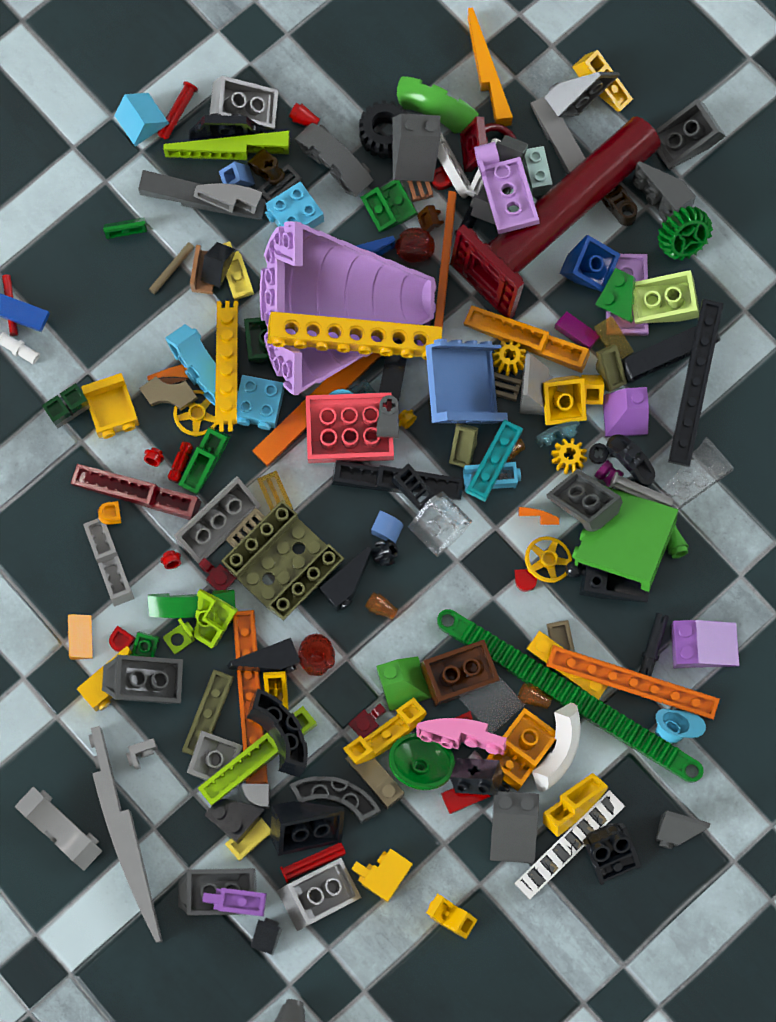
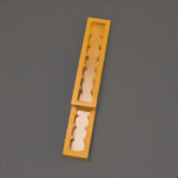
M468 8L467 18L480 90H489L494 122L504 126H511L513 116L474 9Z
M471 305L463 323L464 326L508 344L511 339L513 345L520 342L521 349H525L528 352L580 373L583 372L590 356L588 348L551 336L548 331Z

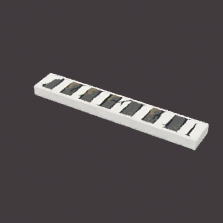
M609 790L514 884L530 900L585 846L583 840L590 832L606 826L625 805Z

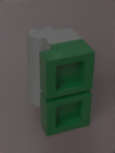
M76 383L60 393L63 401L56 395L41 405L57 429L90 408L88 400Z

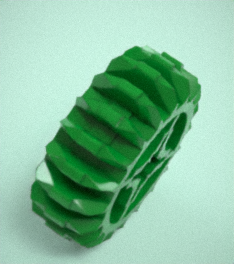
M689 205L686 209L681 207L678 212L673 211V215L667 216L668 220L662 222L663 227L658 229L659 235L657 238L660 248L667 256L674 260L680 259L681 261L684 258L690 259L692 254L697 256V251L703 250V246L709 244L707 239L712 237L711 231L713 230L712 222L708 215L700 208Z

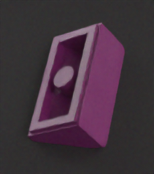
M568 312L556 322L554 329L571 341L588 348L589 351L601 336Z

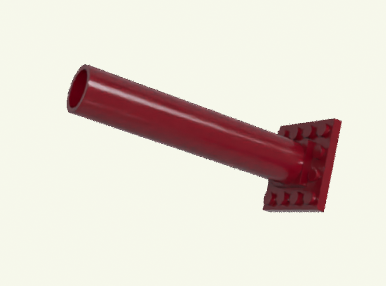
M638 116L632 117L534 203L539 217V224L499 234L489 244L483 243L473 229H468L463 224L457 230L450 265L502 316L512 319L524 286L523 279L518 273L636 169L639 161L643 163L660 148L661 141L657 132L643 118Z

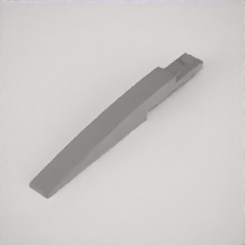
M100 726L91 728L92 734L89 735L91 747L96 748L97 756H94L96 768L101 769V771L92 774L108 831L138 907L155 941L162 943L132 813L129 809L124 811L121 809L103 730Z

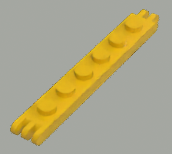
M234 300L233 307H230V301H225V308H222L221 301H217L215 425H219V432H224V425H228V432H233V424H237L238 300Z

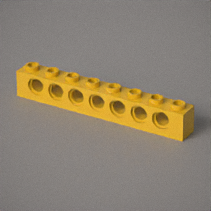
M271 312L268 322L267 343L273 344L276 347L290 345L298 349L313 347L319 351L336 349L342 353L358 351L364 355L380 353L381 356L401 355L403 358H413L415 356L427 360L425 345L434 344V340L442 339V327ZM286 329H293L296 334H288ZM312 330L316 332L317 336H310L307 331ZM334 332L338 335V338H332L328 333ZM355 334L360 340H353L350 335ZM377 336L381 342H375L371 337ZM393 338L400 339L402 344L395 343ZM414 340H420L423 346L416 345Z

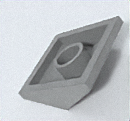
M201 731L187 773L207 781L240 754L243 745Z

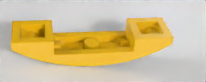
M414 697L396 710L397 715L364 739L360 735L343 748L356 765L367 762L389 750L399 738L409 734L417 726V723L423 720L427 712Z

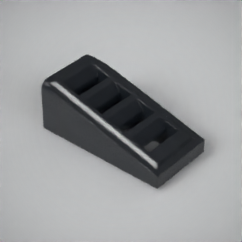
M409 463L391 480L420 512L436 498ZM408 474L410 477L403 482L401 479ZM414 481L415 484L409 489L407 485ZM420 487L422 490L414 496L413 492ZM426 493L427 497L420 503L418 499Z

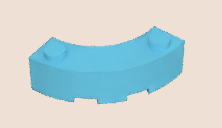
M184 324L165 337L176 360L179 359L181 364L187 368L184 371L194 385L198 384L204 392L203 395L215 406L216 363L202 344L200 333L195 328L192 329Z

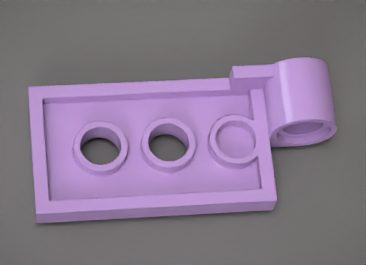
M495 142L474 147L477 164L498 234L539 224V217L521 157L500 162ZM507 187L514 190L511 194H504L502 192ZM512 205L519 207V210L516 212H509L507 209Z

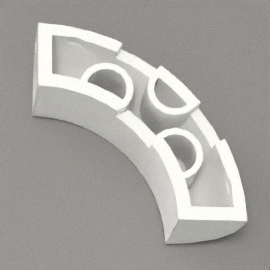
M569 703L554 712L556 721L555 739L557 740L553 752L548 753L544 761L532 770L538 791L545 792L557 783L566 773L576 755L580 740V716L578 707L574 703Z

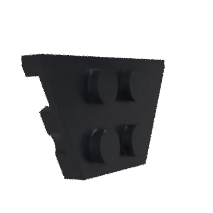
M213 113L204 115L189 130V139L206 140L268 132L247 116L241 114L223 116Z

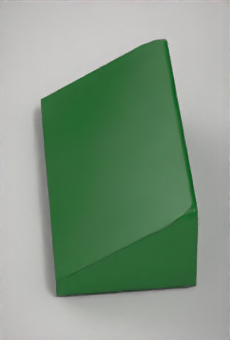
M144 217L109 223L103 227L106 239L147 232Z

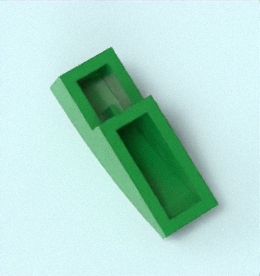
M208 427L200 446L196 448L178 485L198 495L219 461L231 436L219 432V430L213 427Z

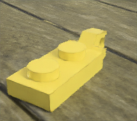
M231 242L224 243V245L232 247ZM236 251L226 274L234 300L254 294L243 258L239 251Z

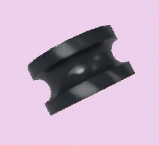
M601 443L594 444L589 451L591 462L594 464L604 463L609 453L607 447ZM594 450H602L603 458H600V456L598 458L594 457Z

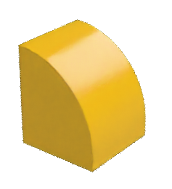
M581 375L585 383L586 404L603 405V377L601 375Z

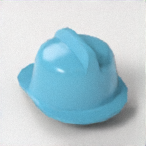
M661 709L656 713L657 727L655 734L667 742L677 743L685 737H699L706 730L703 719L697 714L671 709Z

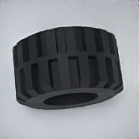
M386 100L382 101V104L375 102L373 107L369 105L366 108V112L363 111L359 121L360 141L367 152L371 150V155L376 156V154H379V158H384V155H388V158L393 157V134L381 136L375 133L373 129L381 123L392 125L393 117L399 114H408L406 110L403 111L401 105L395 106V102L392 101L390 104H387Z

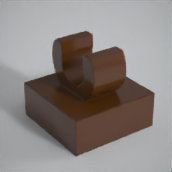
M427 205L417 214L422 233H430L434 228H438L444 223V220L439 221L438 215L441 214V211L436 210L434 205Z

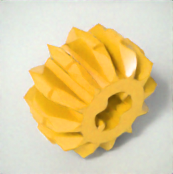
M511 339L507 345L502 341L500 343L501 348L494 350L495 353H492L493 367H499L498 373L504 370L506 371L505 375L509 376L511 371L516 376L518 370H523L526 350L520 349V342L513 345Z
M565 438L562 439V445L556 443V450L551 452V455L554 457L551 461L552 464H558L556 467L557 471L564 468L565 475L569 469H571L572 473L577 468L582 470L584 468L583 463L587 462V457L583 456L587 453V450L580 449L582 446L581 442L575 445L574 438H571L570 443ZM566 453H570V456L573 455V458L571 460L568 459L569 457L565 458Z

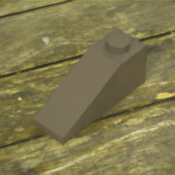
M349 756L345 758L387 810L404 797L403 790L375 758L358 765Z

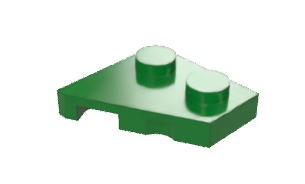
M615 268L595 305L632 323L635 277Z

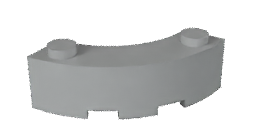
M32 787L14 807L52 840L76 865L85 871L102 852L96 845L99 841L90 832L85 835L50 802L53 798L46 791L42 790L39 792Z

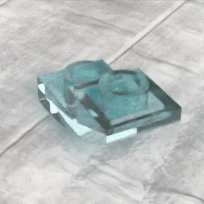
M570 421L551 427L536 436L535 442L539 447H542L544 444L549 446L557 439L556 435L561 441L564 438L571 440V438L579 433L577 430L580 423L578 421Z

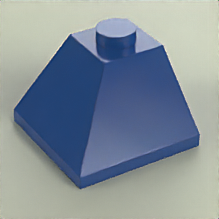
M586 235L569 252L559 274L577 284L602 292L621 254L593 237Z

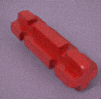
M184 441L181 443L180 452L177 453L173 462L172 470L168 474V479L176 483L179 482L181 478L180 473L184 471L189 459L188 454H191L193 449L192 444Z

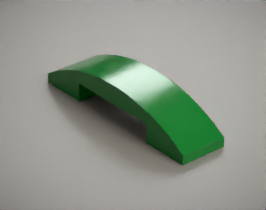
M216 590L210 593L236 608L235 590ZM169 593L147 595L150 617L195 618L198 608L197 594L170 596Z

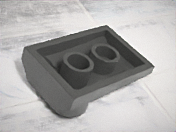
M579 469L575 470L546 494L549 500L582 522L583 527L587 531H597L619 513L623 503L621 496Z
M117 655L112 661L103 666L102 691L117 700L155 702L166 705L180 704L183 659Z
M255 869L187 870L185 876L178 881V907L183 909L187 916L246 915L213 909L214 904L202 902L203 893L216 894V889L221 888L256 892Z

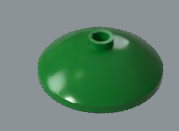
M411 733L402 736L392 745L389 753V766L395 777L403 784L414 789L432 790L443 786L450 780L455 766V759L451 749L444 748L439 743L425 742L417 737V733Z

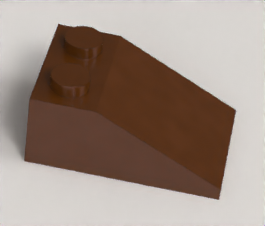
M485 640L423 660L420 665L435 706L458 699L500 681Z

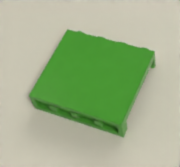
M607 487L621 496L623 503L620 511L597 531H587L583 528L580 535L582 542L580 546L575 547L572 558L575 559V566L582 563L640 582L641 589L649 592L677 522L678 509Z

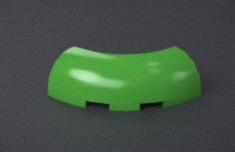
M401 77L398 83L397 98L403 109L417 111L425 115L440 116V123L454 134L461 133L479 115L462 99L456 100L448 96V91L433 84L430 87L421 84L422 80L412 77Z

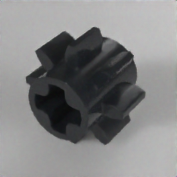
M389 539L375 542L376 547L372 549L373 560L380 564L381 567L394 564V558L398 557L396 544L390 542Z

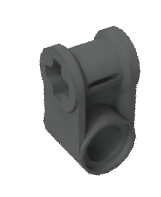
M388 395L380 400L377 437L398 438L399 403L394 396ZM387 401H391L392 405L395 406L391 408V411H387V408L383 407V405H387Z

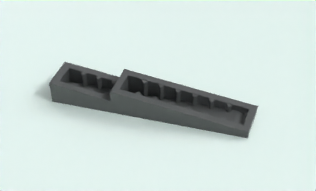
M146 170L142 171L138 188L142 196L180 202L181 206L263 220L267 202L265 199L260 200L255 214L237 206L234 207L231 213L194 197L196 186L204 184Z

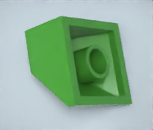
M418 656L396 659L376 666L389 711L398 709L413 697L417 702L431 698L420 668L421 664Z

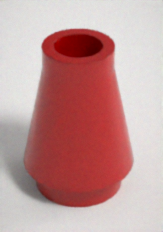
M296 103L289 114V118L293 119L292 122L309 126L311 123L318 125L320 118L303 104Z

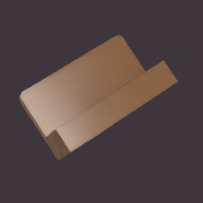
M196 245L190 279L192 292L213 295L214 286L201 281L204 256L208 251H202L201 245Z

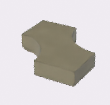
M156 376L139 388L152 407L161 403H169L182 411L198 399L186 381L179 384H167Z

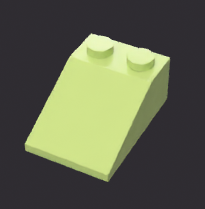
M691 270L635 282V289L633 291L634 304L632 305L635 324L680 322L698 318L699 306Z

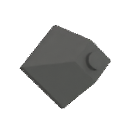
M665 811L661 815L655 841L660 842L659 846L672 849L673 846L677 847L710 827V823L671 811Z

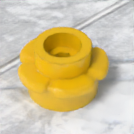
M405 409L398 415L399 426L407 429L415 422L417 416L413 413L412 409L408 411Z

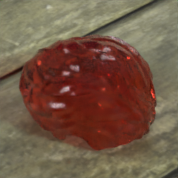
M409 228L403 231L395 244L397 254L407 262L426 261L435 252L434 239L428 231L421 228Z
M317 633L305 637L299 647L300 665L309 675L322 676L329 668H332L335 664V650L329 639Z

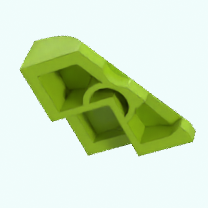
M200 589L197 593L198 608L195 615L197 621L194 627V637L212 649L220 641L238 609Z

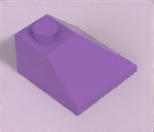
M647 387L625 388L604 395L605 437H611L616 434L623 436L648 435L649 404Z

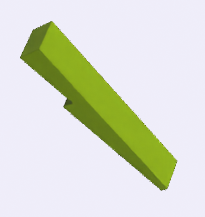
M289 131L187 141L164 144L163 149L165 157L248 160V153H258L262 149L268 151L269 154H289L290 135Z
M304 706L293 713L302 727L303 736L318 725ZM268 732L198 787L211 806L279 755L271 735Z

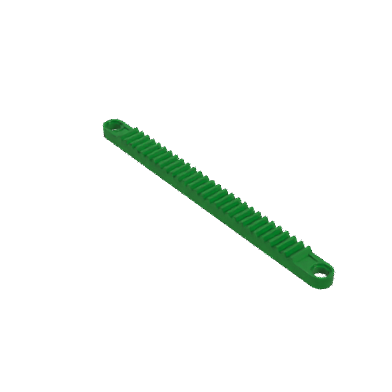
M445 609L439 613L437 625L440 630L466 646L485 640L492 661L496 665L563 706L574 703L578 707L579 716L684 781L694 783L703 776V766L699 761L682 752L679 748L674 747L671 743L666 742L661 737H658L655 733L650 732L647 728H643L624 714L604 704L603 701L596 699L595 696L583 691L580 687L575 686L556 672H552L549 668L544 667L541 663L536 662V660L523 654L520 650L515 649L504 640H500L497 636L492 635L489 631L484 630L481 626L476 625V623L471 622L457 612ZM450 615L454 619V624L448 627L444 626L442 618ZM693 765L698 769L696 777H689L687 775V766Z

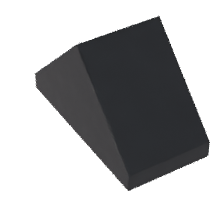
M216 242L204 256L201 281L221 288L236 249Z

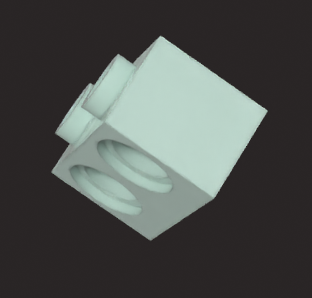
M544 146L527 149L523 160V167L532 197L544 195L553 185Z

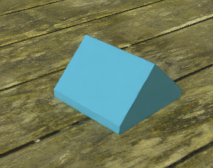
M149 93L125 94L114 115L134 146H137L169 124Z

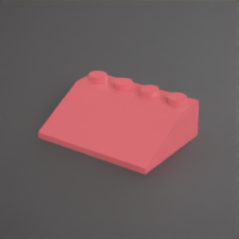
M392 393L306 396L308 463H335L336 460L344 462L394 460L393 438L377 437L380 400L385 396H392ZM387 401V405H383V407H386L387 411H391L392 402Z

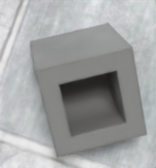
M242 784L244 794L251 804L263 807L264 809H270L269 784Z

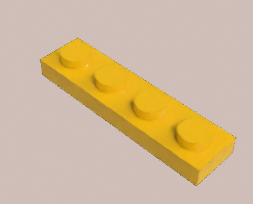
M538 631L526 649L547 664L552 645L561 646L541 631ZM554 669L583 691L595 696L598 700L608 687L607 685Z

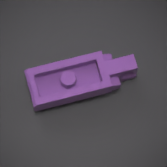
M221 888L216 889V894L203 893L202 902L214 904L213 909L222 912L264 917L267 894Z

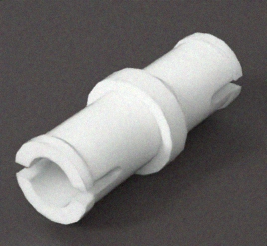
M5 332L1 333L0 345L12 351V355L20 356L31 364L37 362L40 356L39 352L26 346L24 341H18Z

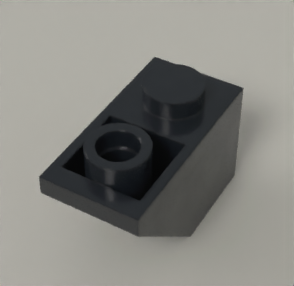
M266 917L264 921L258 920L250 947L273 955L282 929L278 927L279 923Z

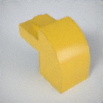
M439 894L431 901L426 912L434 921L467 939L477 922V919L471 914L455 906Z

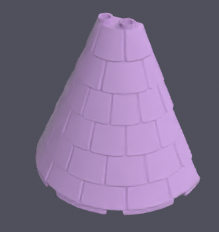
M297 221L284 222V227H277L272 233L264 253L267 268L261 269L260 277L261 321H265L267 328L271 312L423 325L434 319L436 311L434 297L437 287L434 277L414 269H409L395 261L385 259L373 252L361 249ZM286 329L288 334H296L293 329ZM312 330L307 331L310 336H317L316 332ZM268 332L264 335L267 352L277 376L284 377L283 386L293 395H299V393L315 383H321L360 358L370 355L360 354L358 351L342 353L336 349L319 351L313 347L298 349L290 345L276 347L273 344L267 343ZM328 333L330 337L338 338L336 333ZM350 335L353 340H360L357 335ZM371 337L373 341L381 342L379 337Z

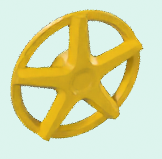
M193 390L195 394L204 393L202 390ZM207 398L201 404L193 402L188 406V412L177 415L178 408L175 406L173 415L178 428L182 432L194 437L203 436L207 431L199 432L202 420L213 422L214 424L211 427L216 428L215 416L206 412L211 402ZM191 419L193 421V431L185 429L179 421Z
M545 536L539 537L529 544L525 552V563L529 573L538 580L548 583H556L567 576L565 572L557 577L555 565H567L572 561L571 553L563 542L556 538ZM542 540L552 541L548 550L545 551L535 544ZM558 544L565 549L568 559L558 557L556 553ZM531 549L540 558L539 561L534 563L532 566L529 560V554ZM545 567L550 578L543 577L535 571Z

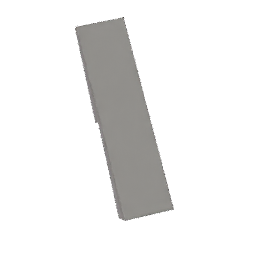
M544 96L531 102L530 105L547 140L551 141L566 174H568L586 158L562 116H557Z
M99 518L84 523L86 534L114 607L135 599L107 524L102 523Z

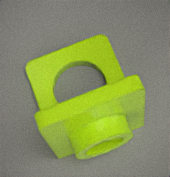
M181 618L178 619L180 625L163 636L164 641L174 654L179 653L195 641L192 635L194 629L189 622L184 624ZM181 634L184 637V641L180 646L172 644L171 638L173 635Z

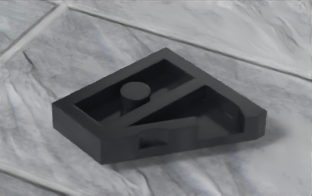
M221 798L204 815L239 844L266 813V810L263 807Z

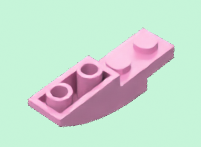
M442 718L420 722L416 726L417 737L421 740L439 743L447 749L455 748L459 750L462 742L471 748L485 749L490 754L504 755L506 750V738L489 733L487 723L469 719Z

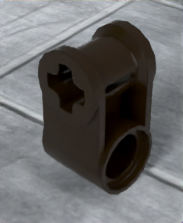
M265 149L259 151L247 162L250 169L257 176L262 177L272 185L282 182L285 178L284 171L278 166V160Z
M618 184L613 191L602 199V202L621 225L630 226L636 220L637 205L628 196L626 190ZM629 211L632 213V215L627 216L624 215L623 212Z

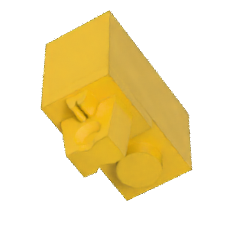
M391 848L388 853L383 851L377 860L380 864L378 867L371 864L364 867L356 861L351 868L360 875L358 881L361 882L362 886L387 903L413 866V863Z

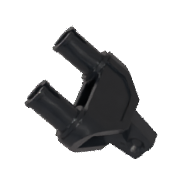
M616 434L611 436L606 444L608 452L611 453L610 457L617 458L635 478L636 483L645 487L651 485L655 479V470L647 456L642 452V449L623 435Z

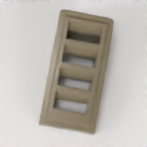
M255 508L226 538V541L234 548L238 544L234 538L238 536L242 540L244 536L241 532L244 530L248 534L251 530L247 526L250 524L254 528L257 524L253 520L257 518L261 521L265 516Z

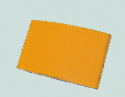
M524 708L502 736L506 738L504 755L489 754L486 759L499 760L504 774L503 781L519 791L531 775L532 770L537 767L555 742L556 730Z

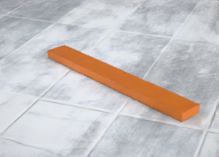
M454 191L448 192L434 326L442 327V329L457 193Z
M372 353L367 357L360 358L327 378L310 395H329V393L337 389L347 390L381 357L380 353ZM306 399L252 450L267 467L307 429Z
M254 610L237 611L233 618L236 659L258 651ZM237 670L244 751L264 735V728L261 725L247 719L251 699L257 689L261 690L259 672ZM267 764L246 779V784H268Z
M552 645L546 664L547 667L713 720L720 701L719 698Z

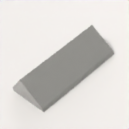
M236 476L174 535L176 542L199 564L203 558H207L255 508L259 509L261 505L239 477Z

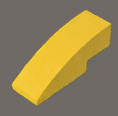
M594 773L590 774L560 795V801L543 812V824L559 837L594 806L607 791L608 786Z

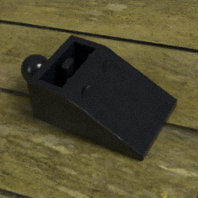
M575 561L569 562L565 567L566 574L571 578H577L582 575L579 595L601 599L648 602L649 592L641 589L640 582L585 564L583 567L580 563L578 566H575ZM595 578L599 580V585L593 583Z

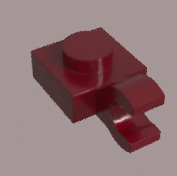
M203 558L199 563V567L209 575L205 579L206 582L215 590H227L236 580V577L221 564L215 568L206 558Z
M380 703L369 714L364 709L348 725L358 736L361 735L364 739L379 727L376 720L386 712V709Z

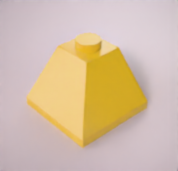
M573 375L556 377L543 382L545 425L587 420L584 378Z

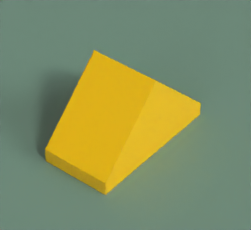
M264 672L265 691L282 701V705L288 710L286 672Z

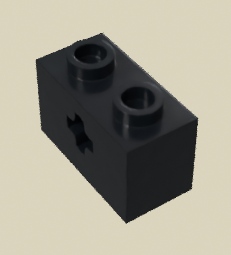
M463 758L457 759L450 776L455 793L497 795L504 778L499 760Z

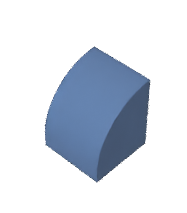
M233 162L219 171L224 184L250 187L255 184L248 165Z
M379 511L371 529V535L385 541L389 539L390 542L396 544L404 525L395 517Z

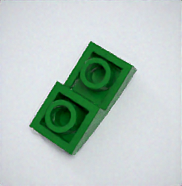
M140 631L137 632L130 656L154 657L160 637Z

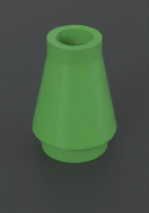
M675 525L667 548L668 554L672 558H680L688 554L687 548L689 546Z

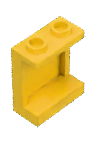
M122 373L81 386L83 394L88 400L89 410L99 439L102 437L104 439L111 438L120 431H132L136 426L140 425Z

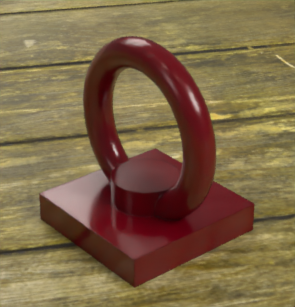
M476 116L460 133L464 172H472L478 166L474 147L488 144L487 132L496 131L504 136L507 135L517 139L514 133L506 126L498 123L485 124L484 117Z

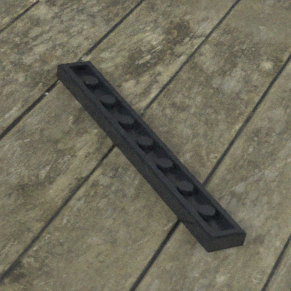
M703 299L701 302L668 459L669 463L686 467L690 466L724 303Z

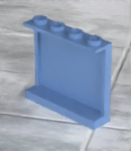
M436 339L434 344L425 345L432 423L496 424L503 422L504 419L508 421L507 413L497 412L492 350L500 349L501 345H492V341H484L478 344L476 340L462 343V340L447 342V339Z

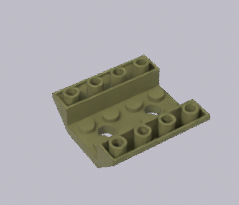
M281 500L221 562L269 611L284 621L344 560V557L330 544L326 545L298 519V514ZM296 544L304 545L305 551L302 554H295L293 552V547ZM267 574L275 577V581L271 585H266L262 581L263 577Z

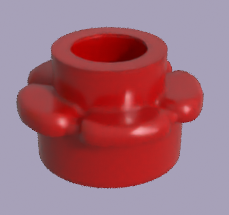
M157 448L145 450L144 461L147 464L158 467L164 461L161 450Z
M174 550L167 551L163 554L160 562L163 563L165 569L177 568L181 564V554Z

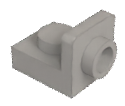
M154 738L128 747L129 753H126L129 765H134L136 770L141 769L137 756L141 755V758L154 754V750L158 749Z

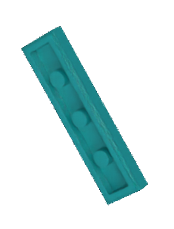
M505 419L503 420L466 493L486 502L522 434L523 428Z

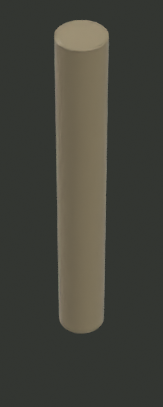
M190 242L185 245L149 288L150 292L156 294L195 247Z

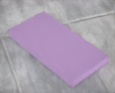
M621 254L615 268L634 276L635 282L648 279L647 254ZM633 309L632 323L606 311V335L648 336L649 323L635 324Z

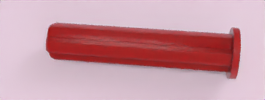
M184 81V87L166 117L169 124L158 131L159 137L165 140L171 135L194 92H198V88L190 82Z
M337 843L284 868L281 866L280 869L286 883H289L288 880L345 855L346 851L342 843Z

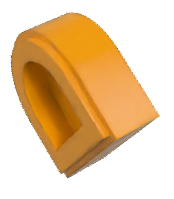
M118 501L107 502L99 507L98 517L102 523L107 525L121 523Z

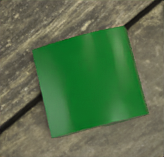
M393 180L382 188L376 187L360 197L380 233L398 226L418 214L399 180Z

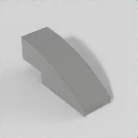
M204 184L196 186L194 197L231 213L234 207L237 206L255 214L263 192L234 184Z

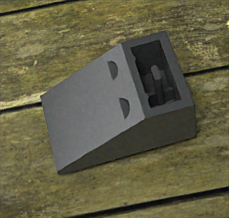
M640 161L637 163L633 183L638 190L643 191L648 203L657 208L663 221L666 222L668 220L667 216H672L673 211L678 212L681 207L686 209L688 205L693 206L696 196L683 180Z

